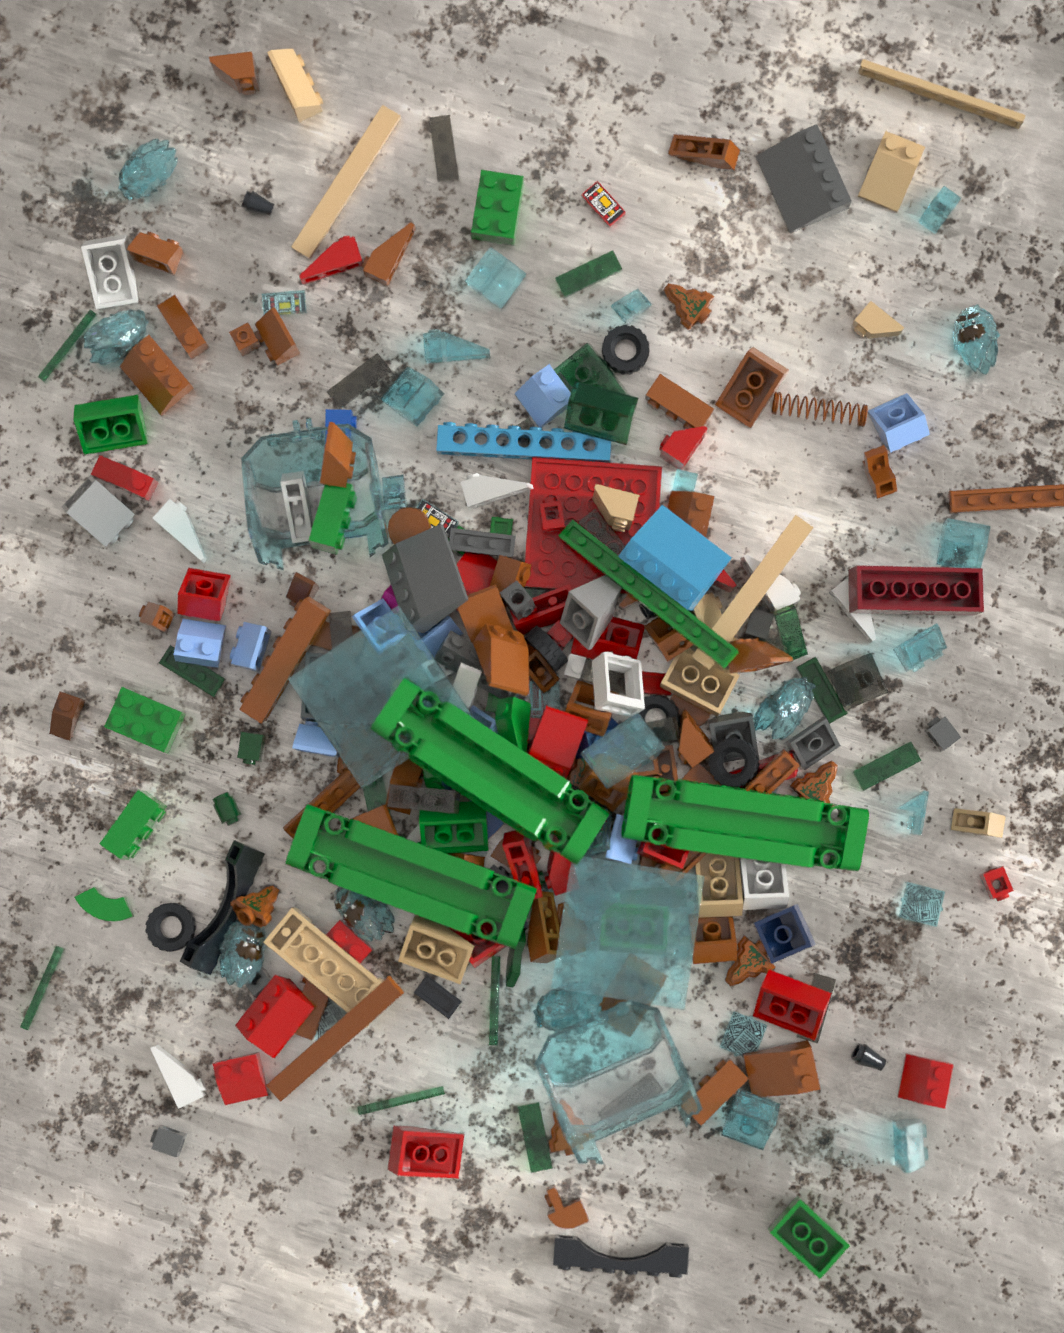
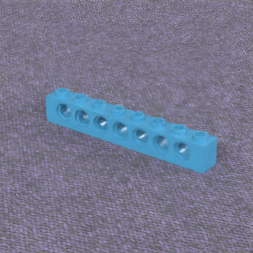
M444 422L443 425H438L436 451L437 455L532 460V457L610 463L611 435H608L606 431H594V434H590L580 429H575L573 432H564V429L560 428L542 431L540 427H530L529 430H521L519 426H508V429H501L498 425L492 424L486 425V428L478 427L477 424L466 423L465 426H456V423ZM458 434L466 437L465 441L461 444L453 441L454 437ZM483 435L487 438V441L483 445H478L475 442L476 437ZM499 437H506L509 442L505 446H500L497 444V439ZM521 438H527L530 440V444L527 447H521L518 441ZM543 439H549L552 445L545 449L540 446V442ZM565 440H570L574 446L569 450H565L561 444ZM590 441L594 443L595 448L592 451H587L583 448V444Z

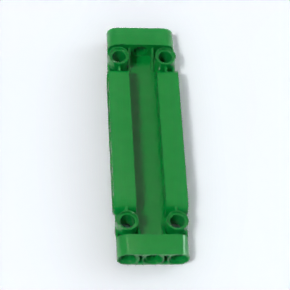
M405 677L370 727V730L390 742L396 751L407 753L408 758L413 763L533 841H540L545 849L557 852L576 866L585 855L610 814L596 803L590 801L585 792L573 790L571 783L564 777L455 705L445 701L443 703L440 702L435 693L431 691L425 692ZM424 700L429 701V702L431 703L432 707H431V708L425 707V706L423 705L422 701H424ZM398 736H405L408 739V743H402ZM572 799H577L581 807L575 806ZM549 835H555L558 838V843L552 842Z
M632 774L629 780L621 837L623 839L651 842L656 845L665 844L676 849L803 867L820 866L827 869L834 868L858 872L861 867L869 810L837 805L835 803H825L824 801L777 793L767 794L766 792L761 793L756 790L746 791L743 788L681 779L674 781ZM663 784H667V792L665 794H660V786ZM834 809H837V810H838V815H837V817L834 818V819H831V817H830L831 812H832ZM655 828H660V835L657 838H652V831ZM830 852L831 857L829 861L823 862V856Z
M307 804L285 861V865L326 879L334 885L512 949H516L537 891L535 887L494 873L495 871L310 804ZM334 818L339 819L341 822V827L338 831H333L330 828V822ZM318 860L323 861L326 866L322 873H318L314 867ZM499 880H505L509 885L508 890L504 893L499 892L496 888ZM484 922H489L493 926V932L489 935L481 931V925Z

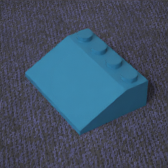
M661 505L631 538L618 556L684 608L693 611L732 559L731 556L664 505Z

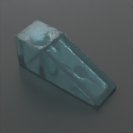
M439 329L428 330V333H423L426 364L490 358L489 349L452 334L441 332Z

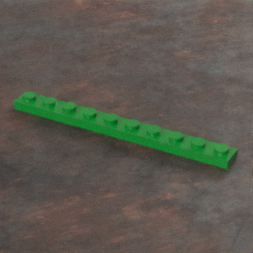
M574 520L558 535L563 542L723 669L739 653L734 646L619 558L616 553Z

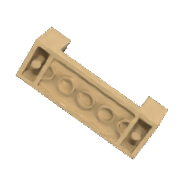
M297 907L290 909L264 941L268 947L347 1013L384 981L381 977L377 978L313 925L312 920Z

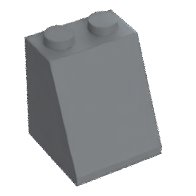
M91 475L62 506L67 514L105 547L108 544L112 545L119 538L118 533L123 527L126 529L134 521L132 517L135 515Z
M604 575L569 591L560 624L588 650L592 649L613 618L622 588Z

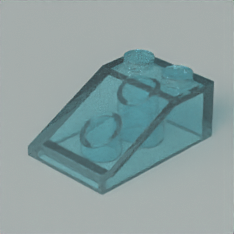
M637 713L593 743L581 755L608 789L655 760L665 747L641 715Z
M920 1119L892 1120L895 1165L904 1173H911L925 1167V1160H928V1149L924 1147L923 1138H927L926 1124H923Z

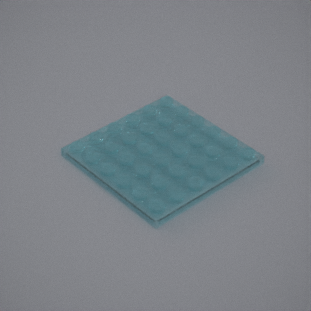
M399 605L288 678L362 789L409 759L407 753L396 751L390 742L370 730V727L404 677L425 692L431 691L435 693L440 702H449L471 717L473 716ZM427 700L422 701V703H423V705H424L425 707H427V708H431V707H432V705H431V703H430L429 701H427ZM398 736L402 743H408V739L405 736Z
M583 857L577 866L571 862L551 988L685 1010L705 876Z

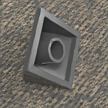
M825 716L785 742L804 770L841 746Z

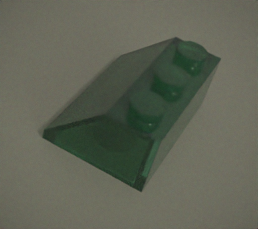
M589 343L583 345L554 369L592 421L615 409L631 396L599 353Z
M575 381L568 401L564 429L627 445L639 398Z

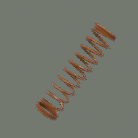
M776 391L774 394L772 415L777 414L780 395V416L783 414L787 397H789L788 416H791L797 398V418H799L806 398V420L809 417L814 400L815 421L823 401V422L826 420L827 412L832 402V423H834L839 404L841 407L840 424L843 423L846 408L849 404V426L851 425L856 406H858L857 426L864 427L866 424L867 404H863L860 414V406L856 403L851 414L850 402L846 403L843 411L842 402L839 401L834 411V402L831 399L825 411L824 398L820 400L817 408L816 398L813 397L808 408V397L804 396L800 405L797 394L791 406V396L788 393L782 406L781 392Z

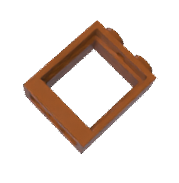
M657 617L644 625V628L668 662L692 647L693 644L673 628L669 630L670 626Z
M577 680L565 712L587 719L588 723L585 731L604 737L613 713H605L575 703L579 701L595 707V702L592 701L595 700L594 685ZM610 690V693L619 695V693Z

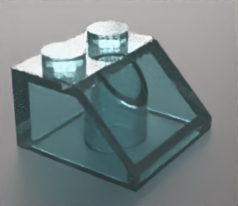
M407 366L381 397V400L405 420L417 427L425 420L432 408L439 403L444 393L428 377Z
M947 518L942 525L936 564L953 568H981L991 526Z
M936 623L900 644L893 651L906 672L910 669L916 672L925 666L923 662L931 658L934 661L943 656L942 651L947 646L940 627Z
M738 1089L721 1135L763 1150L776 1125L780 1103Z

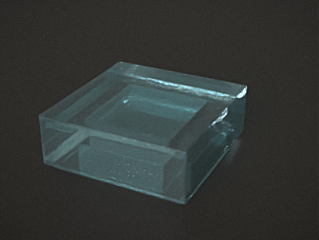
M677 469L672 491L694 492L698 474Z

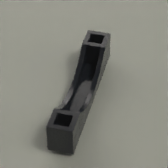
M233 840L225 858L227 882L221 905L207 927L187 943L180 959L181 963L191 969L209 975L212 974L213 969L218 963L221 951L226 945L230 931L236 922L237 914L230 903L237 897L247 895L250 887L253 885L258 868L263 862L265 853Z
M555 1235L553 1265H556L557 1269L571 1270V1267H580L581 1271L591 1272L593 1268L602 1269V1272L615 1273V1270H624L625 1274L637 1275L638 1271L647 1272L649 1276H660V1273H669V1277L682 1278V1274L688 1275V1244L665 1242L657 1249L643 1255L616 1257L594 1250L578 1236Z

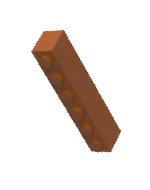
M307 597L304 600L300 599L294 608L296 613L293 619L289 618L285 623L283 629L286 631L282 637L279 636L272 646L275 648L271 656L269 654L266 656L262 663L263 670L260 674L257 673L251 682L253 685L250 692L247 691L240 700L242 706L239 710L261 724L269 718L306 652L332 611L311 597Z

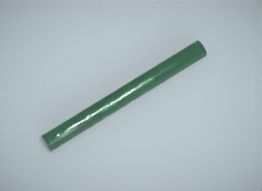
M90 309L38 375V378L43 382L47 380L97 314Z
M56 945L21 1023V1028L29 1030L64 948Z
M492 956L489 1045H498L500 956Z
M444 1086L358 1106V1114L363 1115L445 1095Z

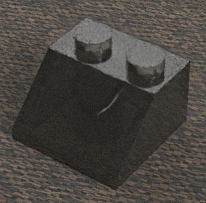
M871 653L848 661L828 671L830 680L845 711L889 693Z

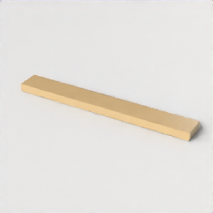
M865 59L862 60L858 71L860 75L1016 129L1021 127L1026 116Z
M384 105L381 106L291 246L293 250L309 260L312 258L401 119L399 114Z
M797 515L794 516L714 625L713 631L730 643L814 527ZM699 649L691 657L708 670L715 663Z

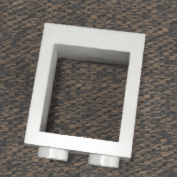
M603 652L592 660L595 709L633 717L645 709L640 660L632 659L630 656L614 655L612 652ZM608 670L624 673L626 697L610 693Z

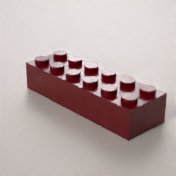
M857 565L848 570L849 613L974 616L984 612L983 568Z

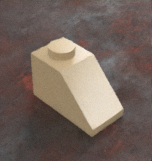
M872 301L867 304L852 324L854 331L861 337L866 336L868 339L899 336L904 329L901 324Z
M954 808L951 830L1002 838L1006 816L990 812Z

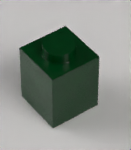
M241 732L237 758L243 759V764L255 765L256 761L262 762L265 736Z

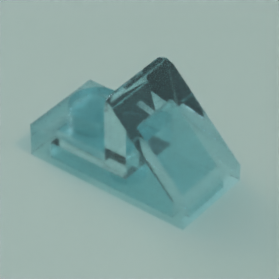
M943 186L918 223L936 234L961 200V197Z
M636 289L614 302L610 307L623 324L629 326L636 316L648 310L652 304L639 289Z
M404 475L382 477L384 510L393 511L407 508Z
M921 791L897 808L898 810L913 812V816H909L907 828L911 829L910 834L922 835L929 791Z

